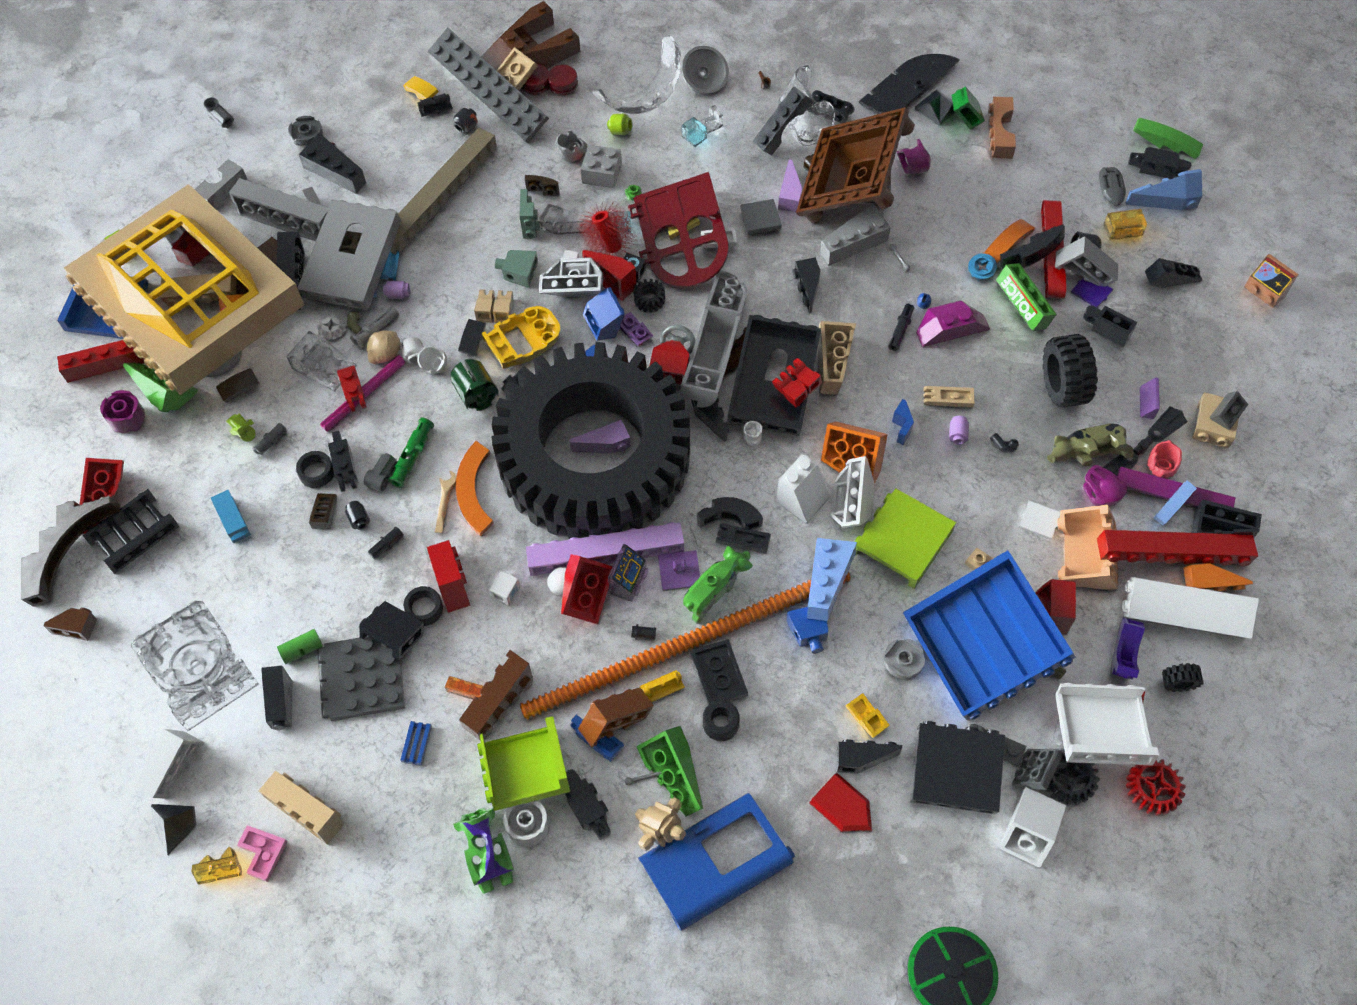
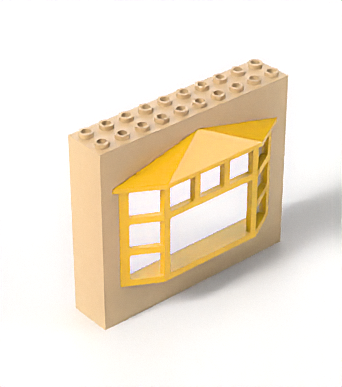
M189 184L64 267L68 274L65 277L71 285L74 284L72 288L77 295H83L82 298L88 306L92 305L95 313L99 317L102 315V319L109 327H114L113 330L118 337H124L123 341L129 348H135L133 351L140 359L143 357L145 364L150 369L154 368L156 370L154 372L159 379H164L168 388L171 391L176 390L180 395L304 306L295 282ZM180 226H183L227 268L189 295L144 252V250ZM139 255L149 266L133 277H130L121 266ZM155 271L165 283L147 294L137 283ZM232 274L249 290V292L233 303L217 286ZM173 288L183 299L164 311L154 300ZM210 289H213L227 307L209 319L194 301ZM190 305L204 324L190 334L185 335L171 317Z

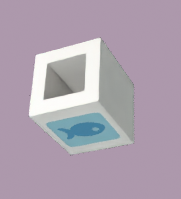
M500 571L489 590L491 598L509 606L520 588L519 580L513 573Z

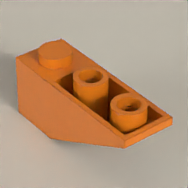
M1197 564L1183 567L1185 584L1190 587L1213 589L1214 591L1222 592L1226 591V587H1233V590H1244L1247 585L1253 584L1251 580L1213 564Z

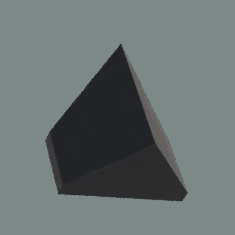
M165 804L151 805L154 828L167 855H169L196 826L195 807Z

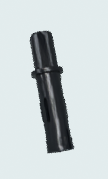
M909 303L904 306L902 314L897 318L898 323L888 345V348L892 351L900 349L906 329L911 324L910 318L914 311V306Z

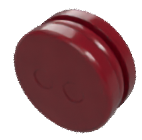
M537 64V68L522 86L526 93L539 95L549 89V71L543 65Z
M568 65L553 67L548 73L550 91L560 96L573 93L578 87L576 70Z

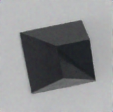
M937 89L915 106L917 111L939 126L956 113L953 101Z

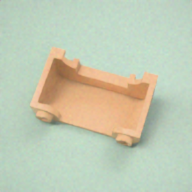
M1102 505L1061 510L1060 518H1058V528L1065 535V566H1062L1061 570L1058 571L1059 580L1076 582V587L1104 590L1118 589V561L1101 560L1097 544V538L1104 530H1117L1116 521L1109 506Z

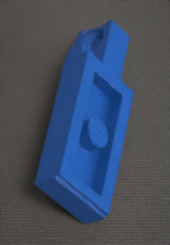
M576 714L571 719L570 726L576 731L575 734L589 745L578 730L583 719ZM604 736L592 748L611 762L622 751L624 743L614 736L609 739Z

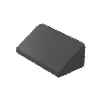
M1238 391L1228 393L1212 413L1210 419L1230 430L1249 404Z

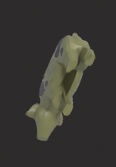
M1112 423L1075 431L1068 437L1056 435L1052 453L1047 456L1049 462L1055 463L1065 462L1072 457L1086 467L1093 464L1092 458L1101 457L1108 453L1123 455L1127 459L1132 458L1133 448L1126 444V429L1121 425Z

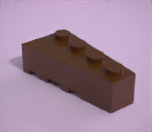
M509 650L506 654L508 659L503 666L499 664L495 669L494 679L484 684L480 692V698L475 697L459 719L461 726L479 740V734L487 737L492 732L494 724L504 718L506 710L510 705H514L519 700L521 692L524 689L527 690L533 682L529 663L512 650Z

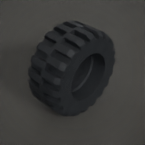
M1080 334L1051 338L1045 344L1046 347H1044L1043 376L1051 401L1056 406L1062 408L1088 404L1096 395V385L1098 382L1096 358L1093 354V348L1090 347V342Z

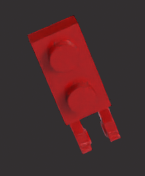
M355 366L337 370L345 399L349 404L351 412L356 411L353 401L359 399L361 407L363 409L367 408Z

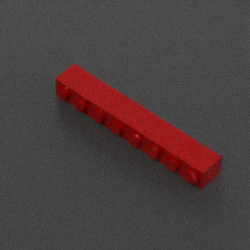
M1104 530L1097 538L1100 559L1109 560L1110 562L1128 561L1134 563L1146 561L1147 563L1165 562L1166 564L1179 562L1184 564L1202 563L1221 564L1223 566L1239 564L1240 566H1248L1258 557L1253 535Z

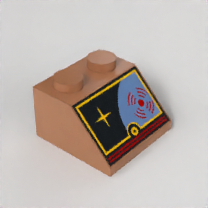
M1268 254L1251 274L1244 287L1274 308L1286 297L1299 274Z

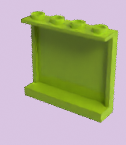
M895 488L892 494L888 493L883 501L885 504L882 508H877L873 515L875 517L873 521L867 522L863 535H858L854 541L857 542L856 555L861 551L909 580L908 586L915 589L953 533L956 522Z
M553 716L545 718L547 727L488 742L484 741L483 734H479L481 743H478L477 747L479 755H483V758L480 759L482 772L486 771V774H483L482 777L484 786L489 789L485 791L487 803H492L494 811L570 792Z

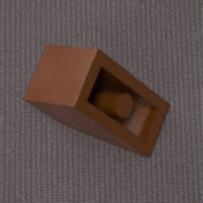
M70 608L44 622L43 626L51 634L88 641L97 618L87 608Z

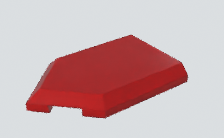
M835 773L809 802L811 806L841 832L872 831L869 800L838 773Z

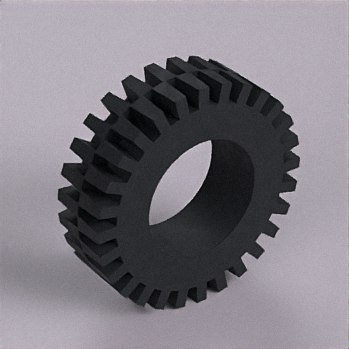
M595 342L594 356H586L584 343L574 344V358L567 359L563 348L559 347L553 349L554 365L550 366L543 355L538 356L534 359L535 374L524 366L518 371L519 385L509 381L505 386L506 399H498L496 404L498 417L493 416L491 424L494 435L491 436L492 446L500 478L508 497H513L517 510L521 514L527 510L530 522L537 527L545 520L548 532L556 536L561 527L565 526L569 539L579 538L581 529H587L589 536L600 535L602 528L609 527L611 533L622 532L623 524L629 523L631 528L642 529L643 515H646L654 522L660 517L661 504L669 508L674 502L675 490L681 491L684 485V474L688 473L690 416L689 410H685V398L682 391L676 393V381L671 375L663 379L662 366L656 361L647 368L645 355L638 351L631 361L628 362L626 347L621 345L616 346L612 358L607 356L606 346L603 342ZM588 410H603L615 413L629 421L641 436L638 447L625 462L613 469L598 473L575 472L556 463L544 450L547 438L561 421L573 414Z

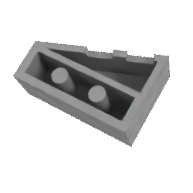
M1086 237L1056 251L1055 268L1059 270L1061 268L1070 271L1069 274L1083 276L1084 280L1098 286H1107L1118 280V263Z

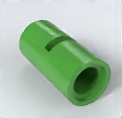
M314 628L277 646V649L286 665L305 654L307 655L323 647V644Z

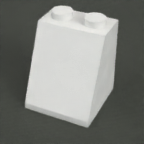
M804 454L778 480L776 502L806 524L830 498L818 464Z
M1025 787L999 849L1040 868L1055 842L1066 805Z

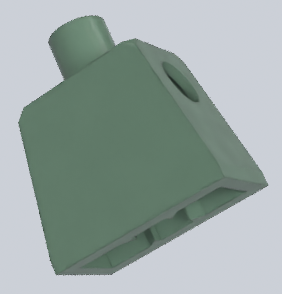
M510 250L507 253L506 259L496 258L495 269L502 270L504 280L530 288L538 264L537 251Z

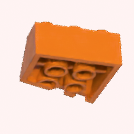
M836 421L829 423L826 428L821 461L836 471L841 472L847 466L846 463L849 459L866 456L875 483L882 468L888 434Z

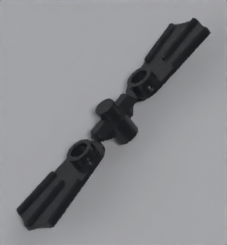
M1169 406L1148 430V436L1142 439L1133 449V460H1128L1123 455H1119L1104 465L1103 468L1111 471L1117 477L1120 467L1132 469L1138 462V456L1144 454L1153 442H1161L1188 422L1183 411ZM1154 431L1160 432V435H1155Z

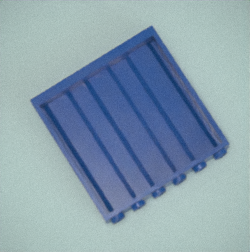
M1008 550L903 612L959 711L966 720L978 718L982 715L981 712L987 708L989 710L994 709L1000 704L999 701L1015 697L1020 689L1024 687L1028 689L1034 686L1036 680L1053 675L1055 669L1060 666L1062 668L1069 666L1073 663V659L1076 658Z

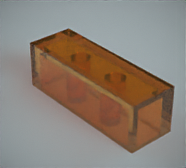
M449 676L445 685L446 692L472 700L475 697L480 698V692L483 687L482 685Z

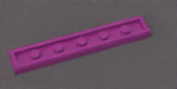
M1120 467L1118 478L1121 479L1128 490L1169 500L1183 484ZM1196 487L1197 489L1184 502V505L1197 508L1202 499L1234 507L1236 497Z

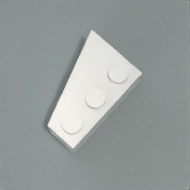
M163 729L157 735L156 743L147 754L146 762L137 773L132 787L151 798H164L180 776L177 774L184 762L188 764L192 758L189 756L196 746L201 747L204 742L185 731Z

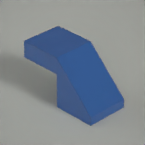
M904 399L896 408L892 419L893 423L902 427L897 438V443L904 445L911 434L914 424L908 404Z

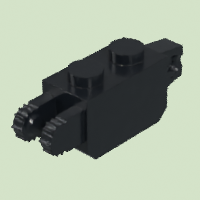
M1153 147L1146 148L1144 153L1131 152L1128 161L1129 165L1140 168L1139 173L1164 178L1168 177L1169 179H1173L1174 176L1178 177L1179 173L1188 171L1192 166L1188 160L1179 159L1180 155L1177 152Z
M340 431L332 432L333 442L328 443L334 475L338 481L340 491L345 492V482L349 481L351 487L356 489L357 474L347 439L342 440Z
M568 770L566 774L570 792L565 793L569 806L584 830H592L599 840L604 839L611 834L606 821L608 809L604 801H598L596 797L598 792L592 782L588 783L586 778L581 780L575 770Z

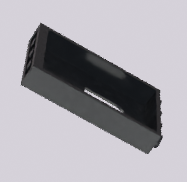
M749 315L727 422L745 425L749 421H756L761 424L762 429L800 436L807 398L796 408L774 387L772 381L765 380L769 355L775 349H782L787 353L786 368L789 365L795 368L793 361L798 358L813 371L821 328L814 325H800L794 321L785 322L778 318L769 319L761 315Z

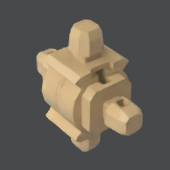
M674 797L666 805L656 801L655 806H649L648 809L640 808L636 811L635 816L640 821L639 828L644 834L638 843L642 850H649L654 843L665 847V842H672L673 839L683 840L686 836V832L681 827V820L677 815L682 806L679 799Z

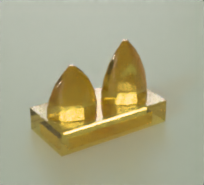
M228 847L220 859L214 860L211 856L206 855L198 864L192 865L191 872L197 884L201 885L242 876V867L236 852L231 847Z

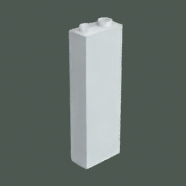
M1131 577L1130 581L1128 580L1126 583L1125 591L1128 592L1127 600L1123 601L1122 612L1128 618L1252 639L1258 598Z

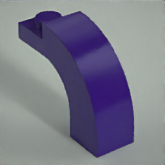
M1122 618L1112 658V674L1132 680L1138 677L1137 657L1145 630L1142 622Z

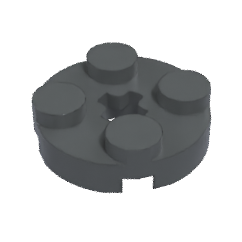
M301 116L296 118V122L293 124L291 122L288 132L295 145H308L318 133L322 135L323 129L320 121L315 120L314 117Z

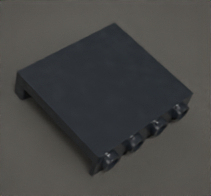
M923 721V723H920L917 726V750L913 791L910 802L997 814L1000 809L1005 735L999 734L997 730L981 732L976 727L959 729L954 724L938 726L933 721Z

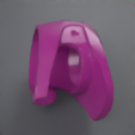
M917 139V146L915 148H905L897 151L901 166L907 175L926 173L930 169V154L924 148L920 139Z
M1099 465L1092 466L1085 476L1086 482L1083 484V488L1090 502L1095 506L1108 505L1111 507L1119 503L1127 493V488L1121 479Z

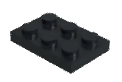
M729 639L690 650V655L708 705L716 700L731 702L748 696V691Z

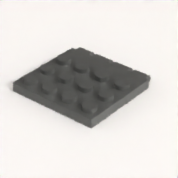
M366 636L364 639L359 637L324 643V647L317 649L318 663L321 664L318 666L319 682H326L320 684L321 701H327L321 703L322 718H330L331 721L405 709L401 660L392 657L391 648L370 636Z

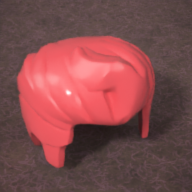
M1171 440L1158 443L1149 453L1147 466L1153 475L1165 479L1171 478L1177 473L1181 465L1182 451Z

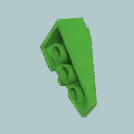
M124 363L123 365L150 403L161 412L179 410L197 394L198 389L193 386L181 395L176 390L171 391L166 385V381L164 379L160 380L154 371L156 370L150 369L144 364Z
M681 726L665 730L636 746L646 768L649 771L661 772V775L657 776L658 783L666 787L670 792L671 799L675 797L681 801L682 806L680 810L685 817L703 809L690 747Z

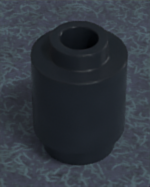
M352 501L346 505L345 513L352 528L358 530L365 529L370 523V518L363 504L359 501Z

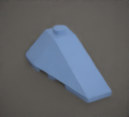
M1201 169L1184 171L1179 173L1178 177L1170 180L1167 177L1162 179L1161 183L1154 186L1148 184L1131 190L1125 203L1126 205L1175 210L1197 208L1202 198Z

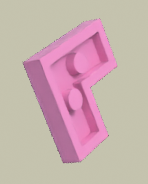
M247 825L237 844L239 848L255 853L246 873L268 882L288 841Z

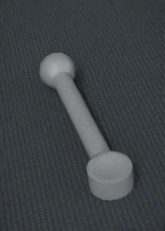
M890 244L889 249L894 251L903 264L904 270L909 271L910 265L905 263L896 249V244Z
M654 772L635 778L627 777L625 784L631 785L636 781L656 777L659 774L661 775V772Z

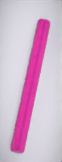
M397 355L362 386L365 398L405 364L404 359L400 355ZM360 399L353 401L355 407L360 403ZM347 401L320 423L322 429L326 432L329 431L351 411Z

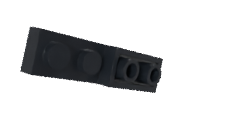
M1064 224L1037 233L1030 237L1029 244H1024L1016 249L1000 254L1001 268L1004 269L1008 264L1019 263L1024 269L1048 256L1065 238Z

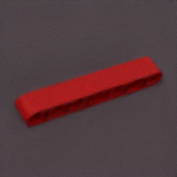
M1043 200L1041 206L1042 232L1063 224L1061 201ZM1064 239L1054 251L1043 258L1046 298L1065 299L1066 270L1055 268L1056 251L1064 248Z

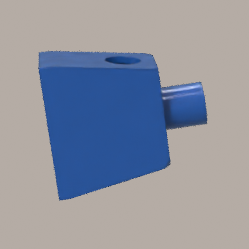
M808 607L788 611L786 621L799 646L810 645L813 654L822 652L824 649L821 642L826 641L828 638L827 621L808 619Z

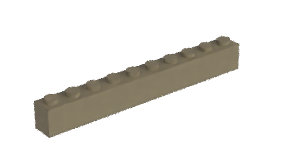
M478 128L398 213L401 223L391 247V253L396 255L397 251L399 253L402 252L405 246L426 226V223L436 215L437 211L446 204L459 187L465 184L470 175L475 173L476 169L495 151L497 147L495 135Z

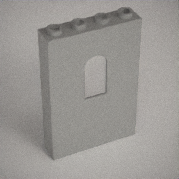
M332 200L298 285V291L301 296L306 299L368 310L401 223L397 211L382 209L377 206H365L361 203H349L344 200ZM353 224L362 225L363 233L355 254L339 252L349 226Z

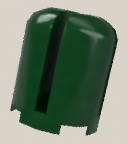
M466 359L465 365L468 368V373L463 364L459 362L451 371L450 377L467 409H476L477 411L487 409L492 405L491 401L495 398L496 394L497 396L499 395L498 388L480 361Z

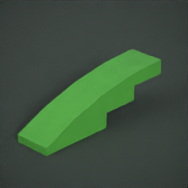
M1138 118L1133 129L1134 132L1158 148L1165 145L1177 153L1182 150L1194 159L1200 155L1203 143L1191 136L1155 121Z

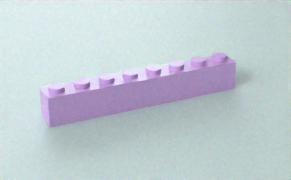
M670 522L661 526L650 525L642 529L631 528L623 532H609L608 534L590 535L584 538L574 537L565 541L554 540L546 544H532L526 547L530 576L551 573L559 567L567 568L571 554L603 564L620 562L626 546L642 558L684 552L681 523Z

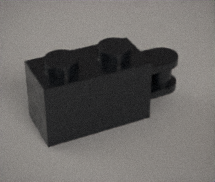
M1088 306L1083 315L1085 321L1093 324L1092 331L1122 347L1125 346L1138 323L1107 306H1104L1102 310L1094 306Z

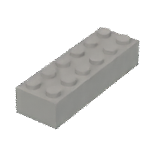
M241 178L238 179L229 192L239 216L286 232H299L301 237L316 241L329 209L325 205H319L310 200H304L295 195H289L280 190H274L265 185H259Z

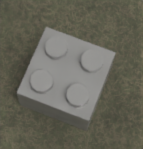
M588 145L581 167L582 183L615 188L622 165L621 149Z

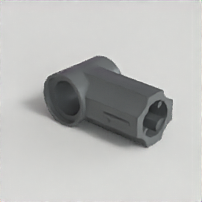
M213 97L207 98L204 101V107L208 117L215 120L222 128L232 126L234 118L219 104L218 100Z
M388 453L382 454L373 470L367 471L363 481L364 485L383 492L388 485L389 476L397 464V459Z

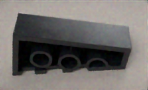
M320 133L299 153L304 169L355 194L366 184L363 170Z
M277 232L276 266L294 281L298 288L304 273L305 251L299 232Z

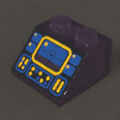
M623 544L608 576L611 595L632 602L634 596L639 595L640 583L642 579H646L649 569L646 566V560L626 544Z

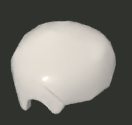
M429 345L419 352L417 361L425 372L436 375L441 373L446 367L447 356L441 349Z
M566 567L554 569L547 579L550 591L563 597Z

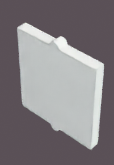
M1028 501L1025 512L1023 511L1021 514L1023 517L1019 528L1051 540L1055 529L1058 528L1057 523L1060 512Z

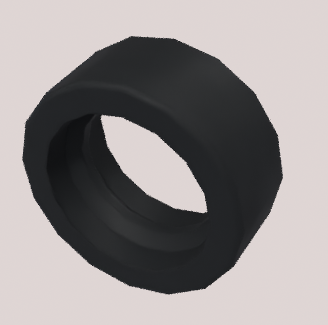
M310 451L301 456L296 463L297 475L300 481L307 487H323L334 476L331 459L324 452ZM315 462L325 463L326 469L321 475L316 477L305 475L304 471L310 464Z
M420 586L414 588L404 599V611L424 622V626L433 624L442 615L443 604L441 597L431 587ZM430 597L434 600L435 607L430 613L416 615L412 611L413 603L419 598Z

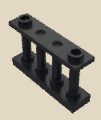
M149 489L139 493L137 497L121 507L119 512L110 515L82 535L91 547L97 543L108 556L103 561L114 574L180 527L170 513L163 516L152 504L156 499ZM145 508L157 520L149 528L136 516ZM128 520L141 532L133 540L120 528ZM111 532H114L124 544L116 552L103 539Z

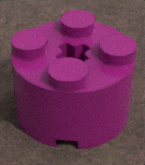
M115 391L111 393L112 396L102 401L100 412L114 432L129 433L141 429L145 419V410L137 397L130 391Z

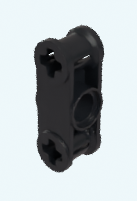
M815 90L812 93L810 99L813 102L808 108L811 112L839 123H846L848 116L855 110L850 102L843 101L819 90Z

